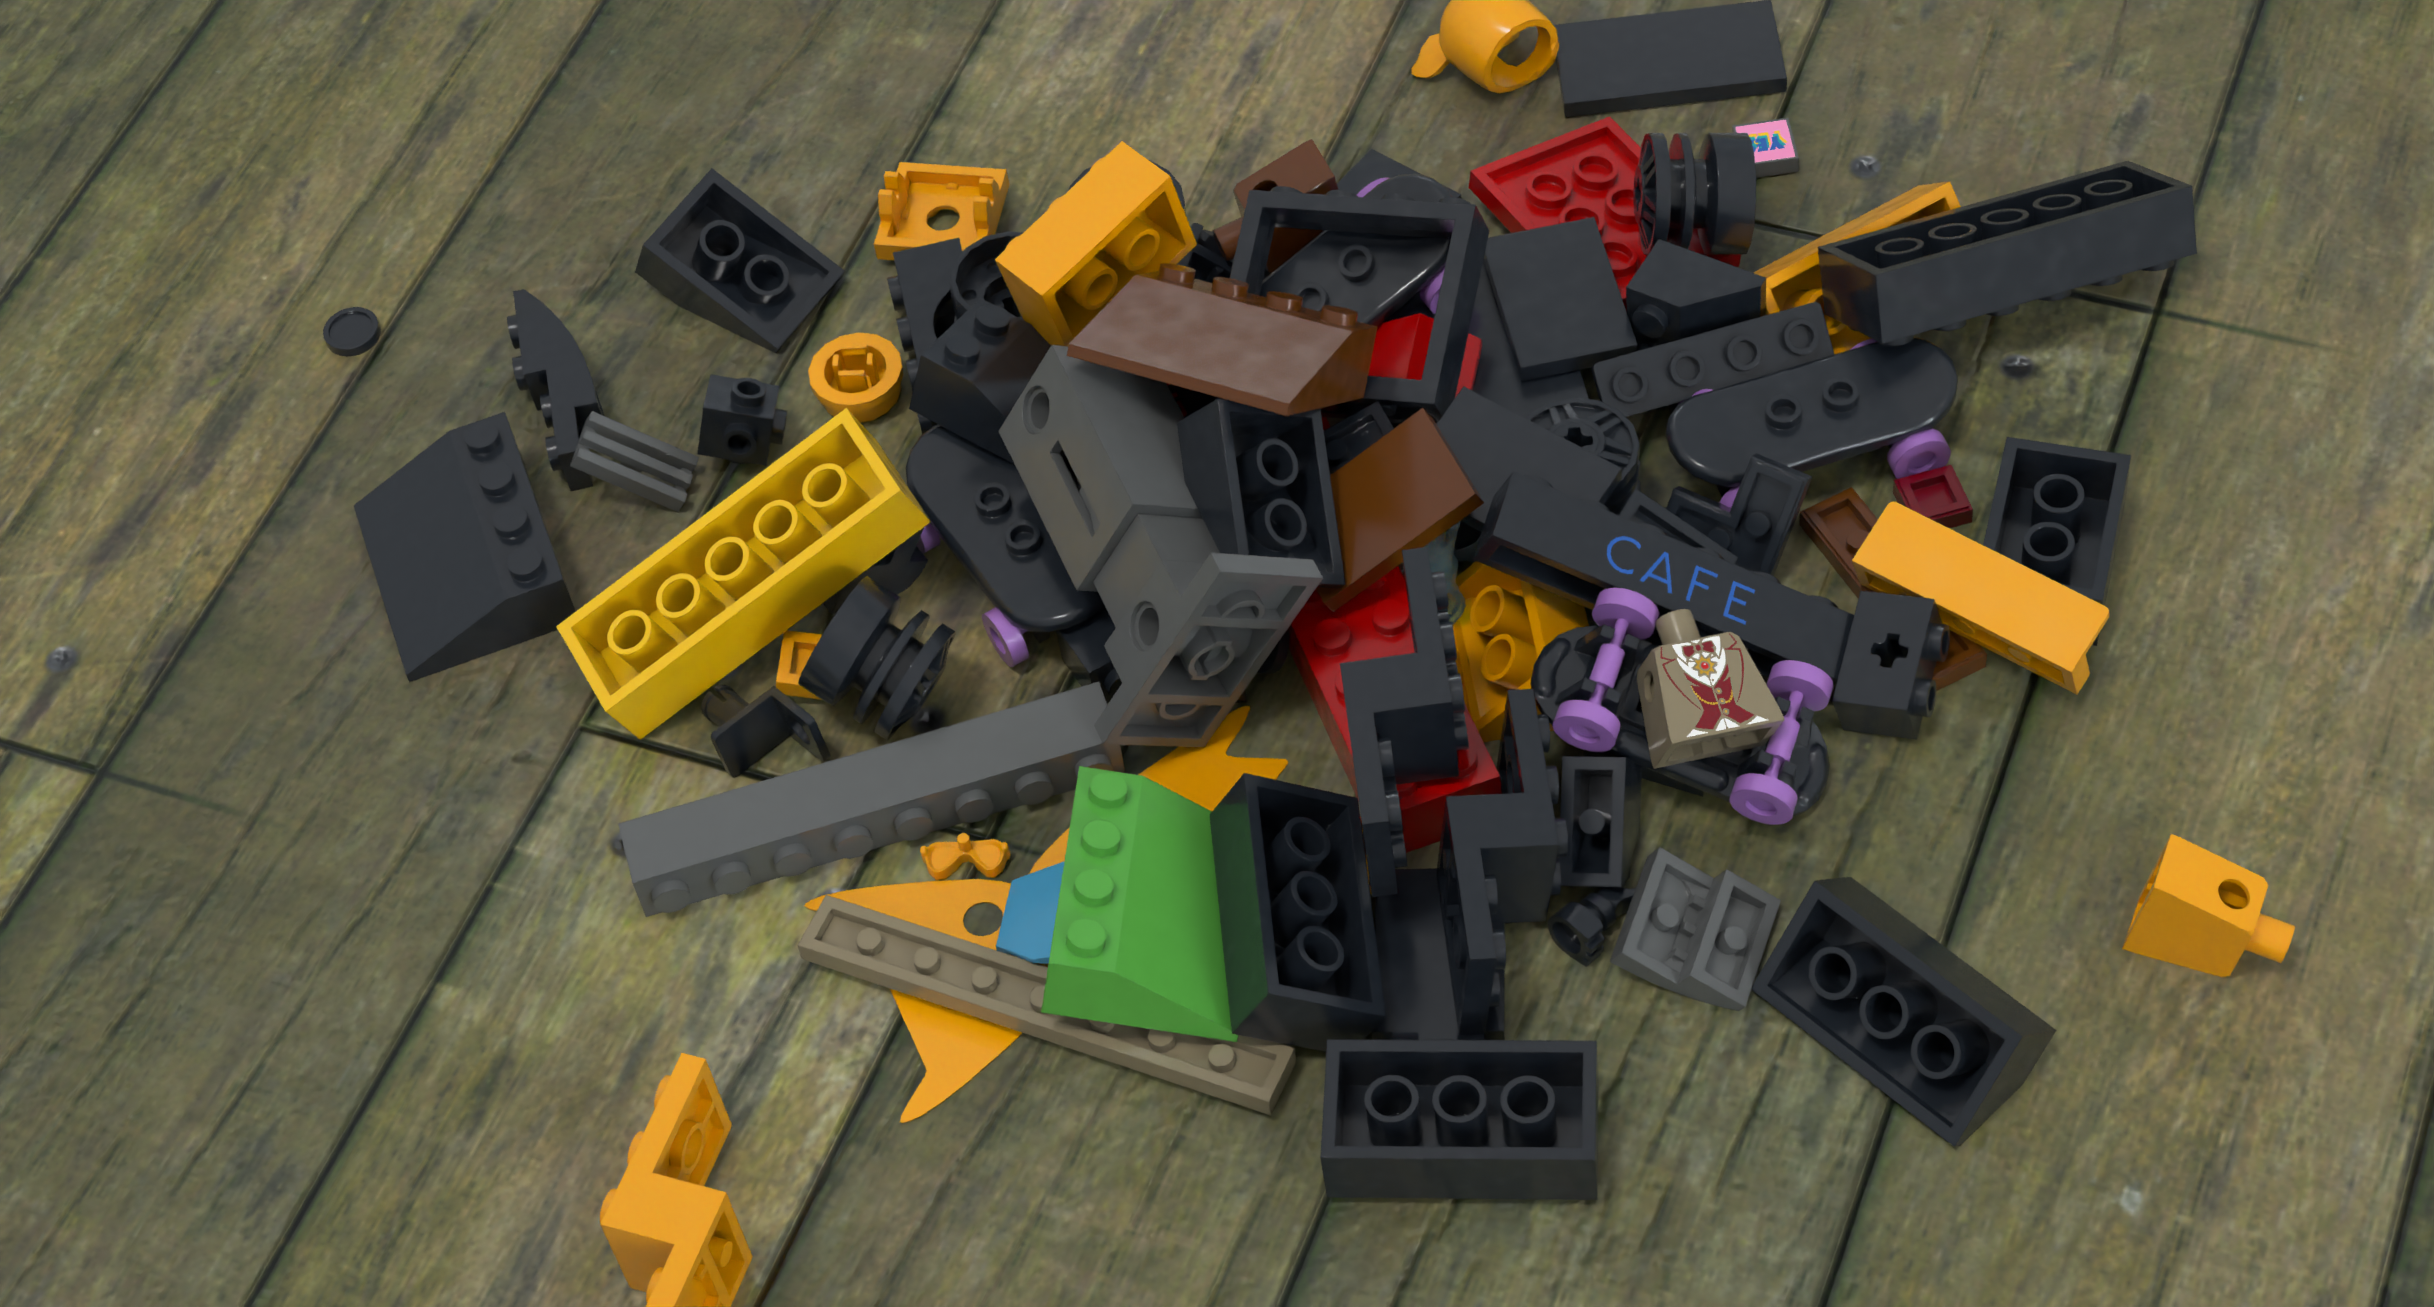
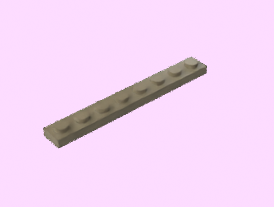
M828 895L824 897L797 945L803 960L1268 1115L1272 1114L1296 1064L1295 1048L1273 1041L1238 1035L1237 1042L1041 1013L1048 967Z

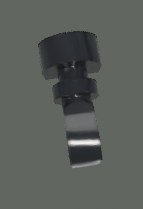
M1631 864L1629 867L1626 881L1630 878ZM1601 887L1598 893L1592 892L1588 894L1580 903L1572 901L1567 903L1548 919V930L1552 939L1562 951L1587 967L1604 951L1603 943L1605 939L1602 932L1606 931L1616 922V917L1628 912L1636 887L1632 889Z

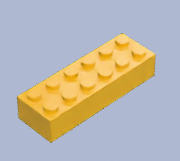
M845 408L556 627L605 712L641 740L931 521L878 441Z

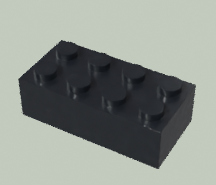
M1244 773L1209 814L1232 1034L1325 1052L1327 1050V1040H1364L1386 1017L1358 798Z
M1327 1040L1320 1155L1327 1197L1598 1200L1599 1075L1597 1041Z

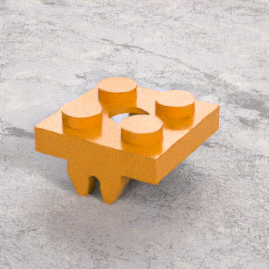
M899 162L896 172L885 171V189H880L878 193L881 222L874 241L877 259L894 260L893 252L954 238L960 239L962 251H964L966 247L983 237L994 235L1010 185L1007 169ZM943 209L953 210L960 216L957 224L947 230H935L927 224L929 218L935 216Z

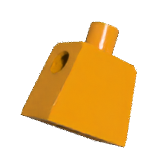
M2171 834L2138 898L2122 949L2211 975L2226 977L2231 975L2244 950L2282 963L2290 946L2295 926L2260 913L2268 889V883L2264 877Z

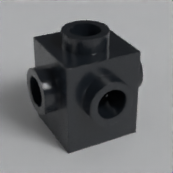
M711 374L703 405L697 454L727 459L737 464L752 463L767 466L771 443L782 445L786 426L787 410L777 409L780 386L762 383L752 378L736 379Z

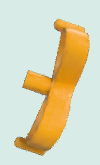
M966 833L959 834L957 842H935L928 847L921 846L920 848L921 857L927 866L928 873L935 880H946L965 862L973 863L977 870L987 878H996L1003 872L1006 862L1011 856L1006 842L995 839L970 841Z

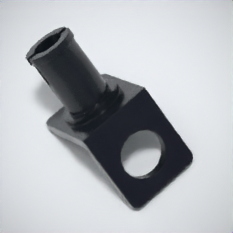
M727 685L714 687L716 692L727 702L723 703L710 691L702 701V714L709 721L719 726V728L712 732L711 740L726 772L732 777L739 776L789 736L822 762L831 757L815 719L775 686H772L750 704Z

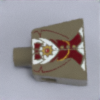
M1689 609L1672 611L1657 619L1655 626L1662 645L1651 650L1637 671V684L1653 768L1656 769L1764 746L1783 723L1784 717L1740 637L1732 632L1701 637L1693 614Z

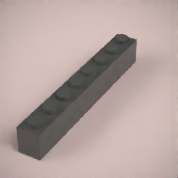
M1096 682L618 823L632 883L645 916L649 917L662 912H676L692 903L722 894H736L744 891L749 886L783 876H797L810 868L843 858H857L865 855L870 850L900 841L918 840L931 832L964 822H978L991 814L1021 805L1039 804L1049 797L1075 790L1079 766L1126 773L1120 745L1103 744L1094 726L1107 707L1100 683Z

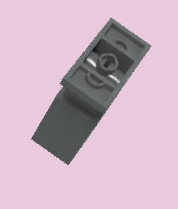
M1051 345L998 432L1076 590L1098 592L1116 627L1104 647L1122 684L1094 726L1103 744L1205 747L1323 577L1312 559L1220 553L1184 481L1177 422L1184 419V416L1168 385L1161 381L1067 356L1068 346Z

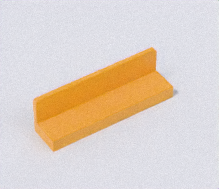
M1890 502L1886 506L1852 559L1861 585L1877 593L1935 599L1942 624H1948L1951 631L2078 695L2090 676L2086 653L2110 616L2109 609L2106 606L1897 502Z

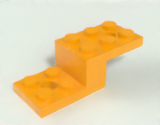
M681 1053L672 1074L664 1076L658 1085L654 1100L655 1110L645 1131H639L631 1142L627 1157L628 1166L617 1189H611L603 1201L600 1211V1225L629 1287L646 1292V1307H731L753 1256L727 1193L705 1187V1183L730 1132L732 1123L706 1059Z

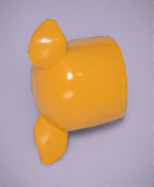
M1451 0L1441 17L1440 33L1429 36L1421 47L1418 60L1411 68L1412 75L1420 78H1432L1439 75L1451 63L1460 72L1488 91L1495 93L1511 92L1540 78L1554 64L1559 49L1557 29L1529 0ZM1536 26L1538 29L1537 43L1534 51L1523 63L1518 66L1506 64L1498 57L1500 51L1514 42L1522 30Z

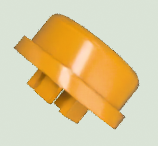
M860 332L839 336L826 343L813 356L808 370L812 392L828 413L835 417L847 408L860 423L879 418L897 403L904 375L900 353L891 341L877 334Z

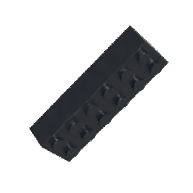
M2124 161L1819 246L1818 255L1825 315L1847 325L1850 330L1859 331L1876 340L1882 346H1900L1913 341V335L1932 329L1936 331L1960 329L1967 324V319L1985 314L1990 316L2012 314L2019 310L2020 304L2037 299L2042 301L2061 300L2070 296L2072 289L2086 285H2113L2122 281V275L2138 270L2160 271L2168 269L2174 265V260L2197 254L2192 185L2133 162Z

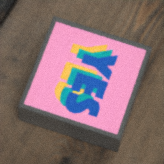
M1789 118L1732 125V133H1748L1752 141L1756 178L1799 171V157Z

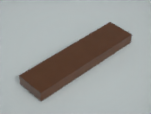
M1851 487L1800 511L1799 525L1859 599L1860 591H1875L1860 584L1852 559L1878 519ZM1950 630V644L1947 657L1944 662L1936 661L1932 680L1936 682V691L1985 668L1987 653L1977 643Z

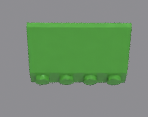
M1079 766L1041 1013L1237 1042L1238 1035L1232 1034L1209 815L1212 811L1144 776Z

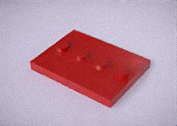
M1610 116L1470 171L1468 188L1511 233L1594 217L1627 312L1626 287L1648 256L1644 255L1641 248L1633 203L1634 177L1639 163L1641 147ZM1693 229L1688 250L1705 255L1700 244L1698 230ZM1705 255L1735 267L1740 265L1741 255Z

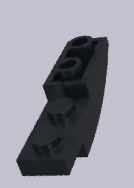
M525 289L513 291L516 315L507 316V324L514 349H520L521 356L512 358L517 386L520 391L529 389L536 410H542L547 428L554 427V436L545 438L552 470H563L570 491L593 487L592 475L570 466L583 426L591 411L605 416L584 356L564 324L543 302Z

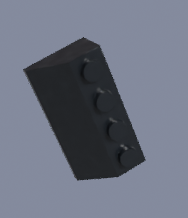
M1852 877L1815 880L1751 988L1954 1147L1962 1145L2024 1084L2057 1031Z

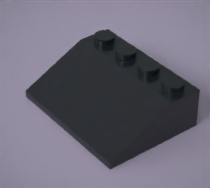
M505 412L448 431L354 505L409 682L558 630L557 625L576 612L522 455Z

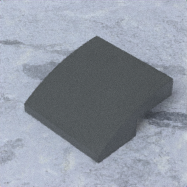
M1659 847L1647 856L1610 962L1675 993L1715 1006L1740 1011L1746 1006L1781 900L1727 869L1713 878Z

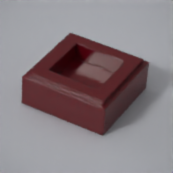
M1952 465L1894 480L1893 494L1897 503L1949 529L1972 523L1973 508Z

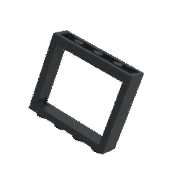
M1285 186L1273 187L1271 191L1249 190L1230 278L1248 283V293L1260 295L1275 227L1451 239L1422 379L1368 376L1364 398L1320 408L1322 417L1345 419L1378 401L1391 423L1401 424L1417 411L1424 408L1437 424L1456 396L1490 232L1477 206L1455 197H1445L1440 199L1439 202L1415 201L1409 196L1396 193L1385 194L1382 198L1358 197L1354 193L1344 190H1330L1326 195L1307 194Z

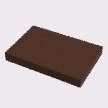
M1424 408L1417 411L1330 475L1346 585L1339 589L1316 588L1323 603L1335 612L1403 562L1402 550L1423 548L1484 504L1483 499L1440 429Z

